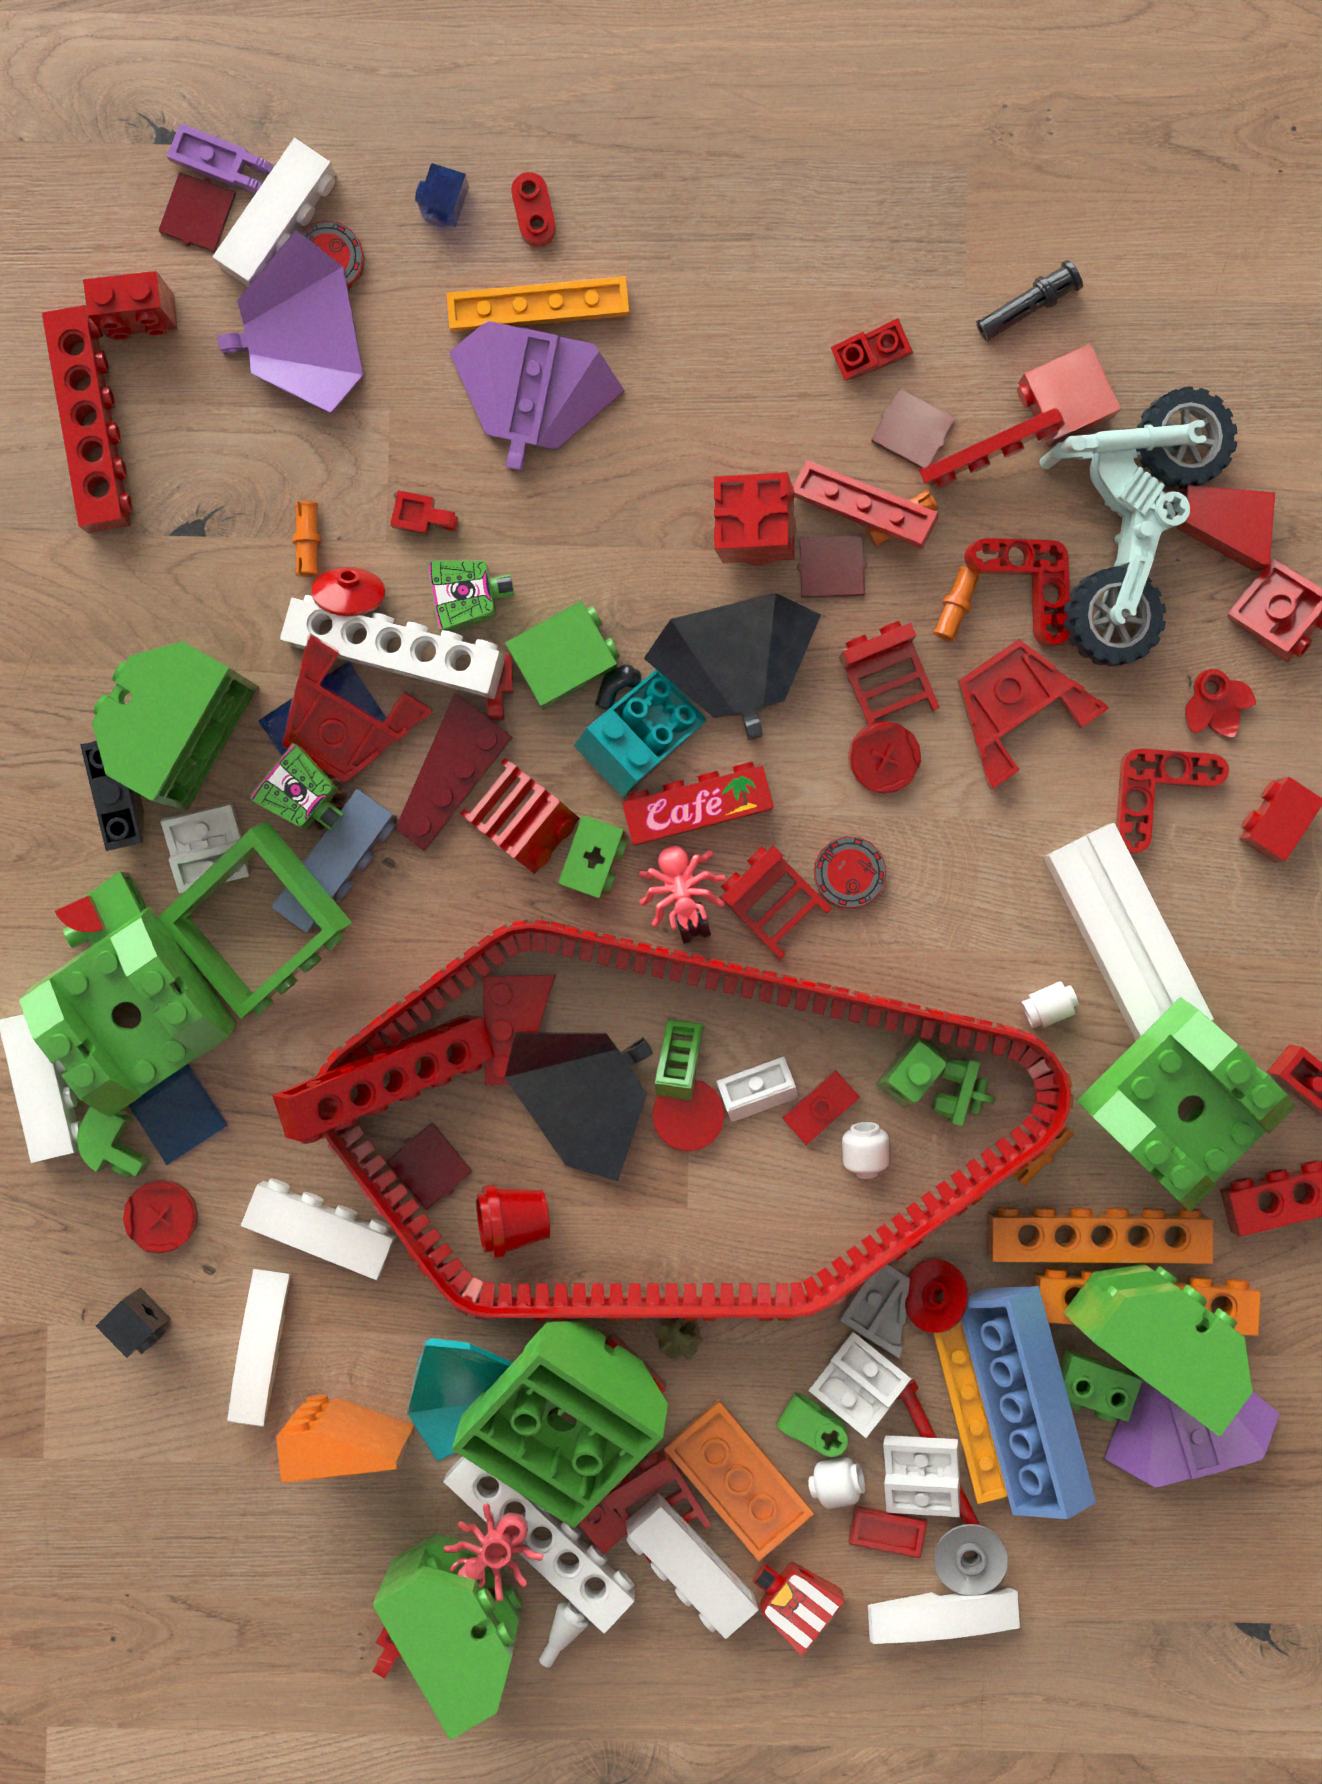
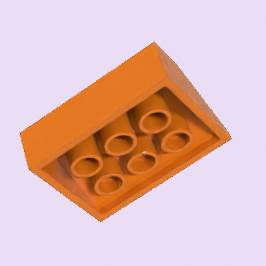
M327 1394L309 1396L306 1398V1402L301 1403L276 1436L281 1483L397 1469L415 1434V1427L412 1424L340 1398L328 1399Z

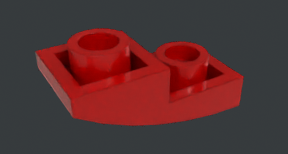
M898 318L866 334L860 332L830 347L845 381L865 375L913 354Z

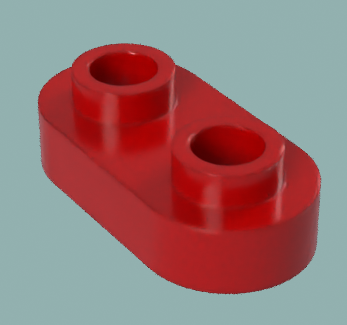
M522 173L515 178L511 187L520 233L523 240L530 246L543 247L553 240L556 233L547 185L544 179L536 173ZM528 185L536 188L532 194H525L523 189ZM535 220H540L544 223L540 229H533L531 227V223Z

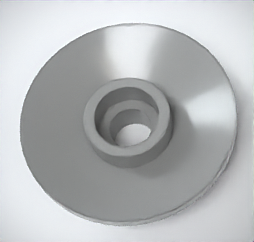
M965 1524L957 1526L943 1535L935 1549L934 1563L938 1577L950 1590L962 1595L976 1596L985 1594L1000 1584L1008 1568V1555L1004 1543L995 1532L981 1525ZM972 1550L976 1552L973 1558L963 1556L966 1551Z

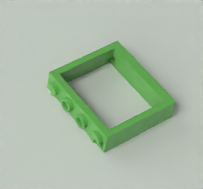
M269 822L250 828L158 917L179 946L240 1019L252 1012L259 1016L265 1009L272 1006L274 1001L271 997L277 991L282 995L298 982L294 976L301 970L306 973L322 960L318 954L325 948L331 951L342 942L341 940L345 938L341 933L352 924L350 919ZM258 852L322 931L252 993L189 916Z

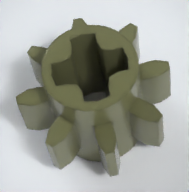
M666 1318L661 1323L662 1327L655 1333V1336L659 1338L660 1351L667 1357L673 1358L674 1361L682 1354L687 1360L691 1359L698 1351L697 1347L703 1341V1338L699 1336L700 1329L696 1321H684V1318H677V1320L675 1318Z

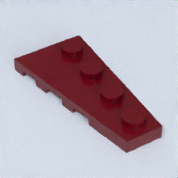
M454 693L395 829L420 849L426 851L513 737Z

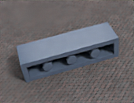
M356 789L341 810L344 816L332 831L327 829L303 862L305 867L334 901L338 899L342 902L354 886L350 882L358 870L364 872L375 857V854L372 853L374 847L379 841L385 843L396 827L393 821L397 816L359 789ZM285 887L272 905V908L306 933H313L315 929L321 931L322 929L289 889Z

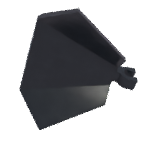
M774 593L672 618L644 657V660L713 718L732 717L742 714L748 740L760 738L763 732L757 710L785 701L821 614Z
M515 1032L505 1079L564 1164L611 1180H619L647 1095L646 1090L631 1068L633 1064L653 1054L644 1037L620 1052L607 1033Z

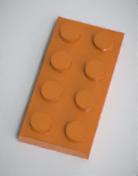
M720 1399L664 1445L665 1452L758 1562L814 1515V1511Z

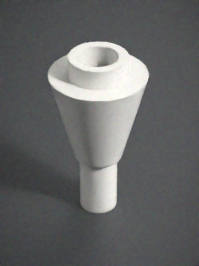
M562 1602L557 1606L548 1639L549 1643L539 1658V1662L545 1667L550 1668L560 1651L589 1626V1619L571 1602Z

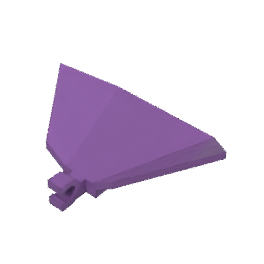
M295 230L237 300L245 332L217 335L219 350L223 351V354L249 350L252 375L332 414L364 376L352 306L349 300L343 266L299 231Z
M487 321L450 351V355L485 434L511 440L506 467L523 471L527 444L557 450L625 391L595 344L564 338L554 334Z
M1142 1379L1129 1421L1118 1420L1103 1459L1154 1488L1204 1477L1263 1460L1280 1413L1253 1392L1219 1437Z

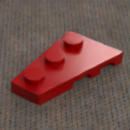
M556 975L485 976L483 978L484 1026L494 1057L485 1062V1085H510L505 1079V1073L515 1032H538Z

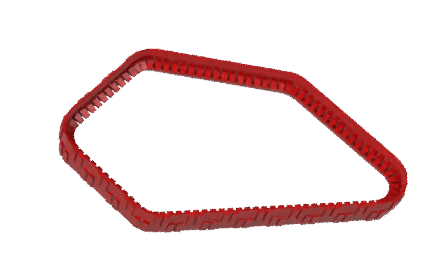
M525 919L514 921L512 926L509 927L505 924L494 930V935L484 937L478 942V947L472 946L463 953L464 957L462 959L460 957L455 958L445 966L446 969L442 968L430 977L431 979L420 985V990H414L404 997L406 1001L403 1003L398 1001L360 1030L361 1034H355L345 1042L346 1046H340L335 1049L327 1058L328 1062L321 1066L317 1074L319 1076L355 1061L356 1059L353 1055L357 1059L369 1055L370 1052L366 1047L367 1043L375 1051L386 1048L387 1045L381 1036L382 1032L393 1044L400 1041L403 1036L395 1022L398 1021L410 1033L418 1027L410 1013L411 1010L423 1022L433 1016L424 1000L427 999L440 1011L448 1005L439 991L440 988L454 1000L462 994L454 980L455 977L467 989L477 983L468 967L472 966L482 978L492 972L483 958L484 955H487L497 967L504 963L506 959L498 947L500 943L511 958L525 951L543 952L547 938L545 952L557 954L563 937L561 956L572 958L577 942L580 941L582 943L579 960L590 962L595 946L598 945L600 947L597 964L608 966L613 949H616L618 951L615 968L626 970L631 953L635 954L633 972L644 974L649 957L653 958L652 977L662 979L668 961L671 962L669 980L680 983L686 965L689 966L688 985L698 987L703 970H707L705 989L716 991L721 974H725L723 993L734 995L739 978H743L741 997L752 999L756 984L760 982L758 1001L770 1003L774 988L778 986L776 1005L788 1007L792 992L795 990L794 1009L806 1011L810 996L813 994L812 1013L824 1015L830 998L832 999L830 1017L842 1019L848 1002L850 1003L848 1021L860 1023L866 1006L868 1007L867 1026L877 1028L882 1012L886 1011L885 1030L895 1032L900 1016L904 1015L902 1034L913 1036L918 1020L922 1019L920 1038L931 1040L936 1024L940 1023L938 1042L949 1044L954 1028L957 1027L956 1046L967 1048L971 1035L975 1031L974 1050L981 1052L986 1051L989 1039L993 1035L992 1054L999 1056L1004 1055L1010 1039L1011 1044L1007 1058L1017 1061L1027 1069L1033 1079L1035 1090H1043L1036 1091L1035 1102L1044 1103L1047 1106L1034 1103L1030 1114L1041 1120L1038 1122L1028 1115L1021 1123L1030 1132L1028 1136L1019 1126L1010 1132L1016 1143L1014 1146L1005 1137L998 1140L995 1145L1001 1153L999 1157L990 1148H987L980 1154L986 1164L984 1168L975 1159H972L965 1164L971 1174L969 1179L960 1170H957L950 1175L956 1185L954 1190L943 1180L935 1186L942 1197L940 1200H937L928 1191L920 1197L927 1208L925 1211H922L913 1202L906 1207L907 1212L912 1218L910 1222H907L898 1213L891 1218L897 1229L896 1232L892 1233L884 1223L876 1229L882 1240L881 1243L878 1244L869 1234L861 1240L867 1250L866 1254L863 1255L854 1245L846 1251L852 1264L848 1266L839 1256L831 1262L838 1273L837 1275L833 1276L824 1267L816 1273L823 1284L819 1287L812 1276L802 1281L807 1292L806 1294H804L801 1282L790 1283L791 1297H789L788 1283H776L775 1297L770 1296L769 1283H758L757 1297H752L751 1283H740L738 1297L733 1296L732 1283H721L720 1297H715L714 1283H703L702 1297H697L695 1283H684L683 1297H678L677 1283H666L665 1297H660L659 1283L647 1284L646 1297H641L640 1283H629L628 1297H623L622 1283H611L610 1297L604 1296L603 1283H592L591 1297H586L585 1283H574L573 1297H568L566 1283H555L554 1297H549L548 1283H537L536 1297H531L530 1283H518L517 1297L512 1296L511 1283H500L499 1297H496L495 1283L473 1277L466 1268L455 1276L464 1267L458 1258L445 1264L443 1260L453 1251L447 1243L436 1249L433 1248L432 1245L442 1237L436 1228L426 1234L421 1232L431 1221L425 1213L415 1219L410 1217L419 1208V1205L413 1198L401 1205L399 1200L408 1193L403 1184L392 1190L389 1189L388 1186L398 1178L393 1170L390 1169L382 1175L377 1173L387 1163L381 1154L368 1161L366 1156L375 1149V1146L369 1139L357 1146L355 1141L364 1134L359 1125L348 1131L345 1128L338 1130L332 1128L323 1132L322 1139L326 1138L329 1143L327 1147L334 1156L338 1155L363 1188L361 1192L368 1201L372 1200L374 1210L379 1216L383 1215L407 1247L406 1252L412 1261L416 1260L418 1262L417 1267L424 1277L428 1275L439 1292L453 1306L457 1307L456 1310L466 1316L469 1313L470 1315H475V1319L489 1320V1318H533V1321H547L548 1318H552V1321H566V1318H609V1321H622V1318H627L628 1321H641V1318H684V1321H697V1318H702L703 1321H716V1318H758L759 1321H772L773 1318H777L778 1321H791V1318L814 1315L834 1303L838 1305L847 1298L846 1294L849 1292L853 1294L862 1287L861 1283L894 1259L898 1261L908 1254L907 1250L909 1248L915 1249L923 1243L922 1239L953 1216L959 1217L968 1210V1205L974 1206L983 1199L982 1195L1015 1171L1019 1173L1029 1166L1028 1162L1030 1160L1035 1161L1044 1155L1043 1151L1062 1132L1067 1116L1070 1113V1108H1073L1074 1095L1071 1094L1070 1090L1073 1087L1070 1074L1064 1070L1054 1052H1051L1047 1045L1037 1036L1022 1029H1016L997 1023V1026H992L993 1022L975 1019L947 1011L942 1012L941 1010L925 1007V1010L920 1009L921 1005L908 1002L903 1003V1001L872 995L870 998L868 993L855 990L852 994L848 993L849 989L834 986L830 989L831 985L815 983L814 981L800 978V981H797L796 977L782 974V977H777V973L763 970L760 973L758 968L745 966L742 969L741 964L728 962V965H724V961L711 958L710 961H707L705 956L692 954V957L687 956L688 952L674 950V953L669 952L670 948L657 946L654 949L651 948L652 944L639 941L637 945L631 939L621 937L619 941L616 940L614 935L603 933V936H597L598 932L584 929L583 932H580L578 927L565 926V924L551 921L550 925L549 921L535 919V923H528V920ZM530 932H533L532 948H531V934H530ZM515 935H516V938H517V941H518L519 948H518L517 943H516L515 938H514ZM324 1099L320 1101L317 1107L319 1116L325 1110ZM472 1278L471 1282H470L469 1285L466 1287L465 1285H466V1284L470 1281V1279Z

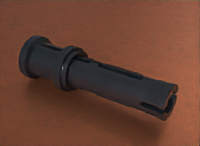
M1065 260L1061 263V268L1045 278L1043 276L1036 278L1032 288L981 320L976 321V326L981 336L988 342L1041 307H1053L1057 304V299L1072 290L1079 291L1082 289L1083 281L1077 268L1070 260Z

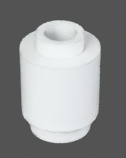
M1061 981L1029 994V999L1021 1002L1032 1028L1040 1025L1042 1028H1045L1075 1015L1074 1007L1079 1005L1073 988L1070 985L1064 987Z

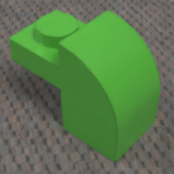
M90 1106L79 1127L77 1144L82 1159L92 1170L96 1172L102 1170L110 1162L112 1163L111 1169L125 1177L137 1176L145 1172L151 1159L120 1143L133 1116L120 1110L109 1118Z

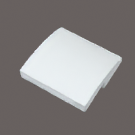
M233 802L163 818L160 821L171 855L168 860L178 892H185L242 837ZM248 861L226 882L249 877Z
M852 1332L808 1391L867 1439L905 1389L911 1378Z
M885 1435L883 1447L886 1470L884 1481L886 1513L960 1517L958 1439Z

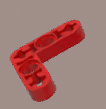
M983 538L967 547L964 554L965 564L974 573L1032 575V613L1035 639L1039 644L1046 647L1055 646L1067 640L1070 634L1069 630H1065L1064 620H1067V613H1064L1065 604L1070 602L1069 555L1066 547L1061 542L1039 539ZM1012 547L1020 549L1024 554V562L1020 567L1013 565L1009 560V551ZM982 550L984 554L998 553V558H992L983 562L981 558H977L976 552ZM1047 552L1051 556L1056 557V562L1050 563V560L1045 559L1035 561V556H1040ZM1046 584H1051L1058 590V599L1054 604L1049 603L1044 598L1043 590ZM1058 609V613L1054 615L1052 613L1045 614L1044 612ZM1051 624L1052 627H1057L1058 633L1052 635L1051 632H1046V625Z
M1144 748L1135 749L1125 754L1120 765L1116 827L1129 853L1142 852L1150 845L1156 784L1205 788L1218 786L1227 779L1229 774V766L1226 760L1216 754ZM1141 756V762L1153 764L1156 762L1155 756L1160 757L1156 769L1142 770L1140 775L1136 774L1135 768L1130 767V762L1137 760V757ZM1170 758H1177L1184 765L1183 774L1179 778H1172L1166 773L1165 765ZM1211 761L1213 768L1219 769V774L1212 776L1211 780H1209V776L1206 773H1194V780H1190L1193 767H1205ZM1156 770L1158 777H1154V773ZM1138 791L1145 797L1146 803L1141 811H1132L1128 807L1126 800L1130 792ZM1125 816L1131 818L1144 816V823L1136 822V834L1142 835V841L1136 842L1134 847H1131V841L1125 840V833L1132 831L1133 821L1125 822Z

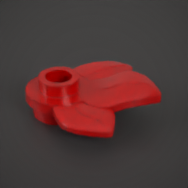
M1218 669L1205 670L1194 681L1193 690L1195 695L1187 702L1185 707L1186 723L1194 734L1209 725L1216 733L1233 738L1239 728L1240 710L1256 705L1255 696L1251 688L1244 682L1229 680L1227 675ZM1208 681L1216 684L1217 689L1214 694H1210L1206 690V683Z

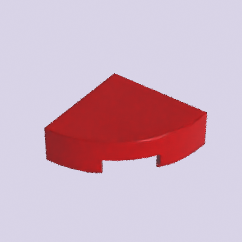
M86 896L54 911L57 917L73 930L99 932L106 929L92 896Z

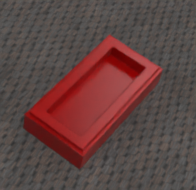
M855 1505L848 1542L850 1545L921 1559L928 1522L923 1518L898 1513H886L883 1510Z

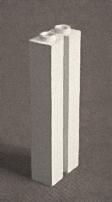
M1115 823L1105 825L1043 857L1135 1041L1180 997L1199 1009L1210 1020L1214 1019Z

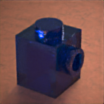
M431 163L426 180H420L415 194V202H418L421 215L425 217V221L437 227H445L446 224L456 227L469 189L466 174Z

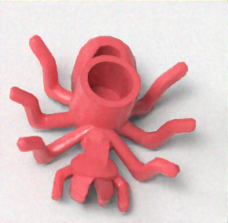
M668 846L658 857L659 867L664 874L653 868H650L648 872H639V877L645 879H652L654 877L663 881L665 885L649 888L646 897L640 899V905L643 906L651 902L655 894L670 893L668 897L656 906L655 918L652 921L654 928L661 922L664 908L674 901H677L675 908L669 914L673 930L677 929L675 916L678 917L679 923L686 931H689V920L693 922L695 928L698 927L699 916L697 910H700L702 919L704 921L707 920L703 905L696 904L692 900L694 896H703L711 903L725 907L726 903L724 900L717 898L707 889H698L697 883L705 879H709L712 882H723L726 880L725 875H714L708 871H704L695 877L692 875L698 863H705L713 856L711 850H708L702 856L694 855L690 861L682 847Z
M487 1503L483 1505L484 1517L487 1519L488 1528L486 1536L481 1533L475 1524H465L463 1521L457 1524V1527L462 1531L473 1533L482 1544V1547L466 1541H460L455 1545L445 1546L444 1552L457 1553L465 1549L478 1554L477 1557L468 1559L460 1557L450 1567V1571L453 1572L459 1565L464 1564L459 1569L457 1575L475 1579L476 1581L480 1579L478 1584L482 1588L486 1582L485 1568L486 1566L491 1567L495 1581L496 1600L501 1602L503 1600L502 1576L499 1568L505 1565L508 1566L520 1586L525 1587L527 1585L526 1580L520 1573L518 1564L510 1559L511 1554L524 1553L529 1559L538 1561L543 1560V1554L533 1552L527 1545H521L525 1541L528 1532L527 1521L523 1516L511 1512L505 1514L498 1521L496 1528H494V1515L491 1512L490 1505Z

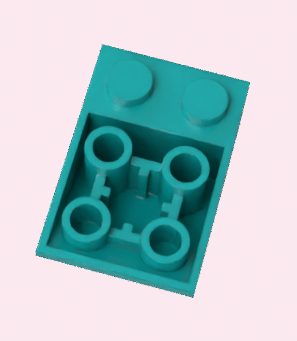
M655 670L589 725L573 746L616 792L624 798L697 731L707 719L673 683Z

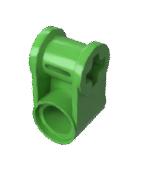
M794 1393L776 1423L777 1427L788 1436L807 1444L828 1457H836L842 1454L848 1444L847 1430L844 1422L800 1393ZM833 1430L837 1431L838 1440L832 1438L829 1442L825 1441L824 1432L831 1434Z

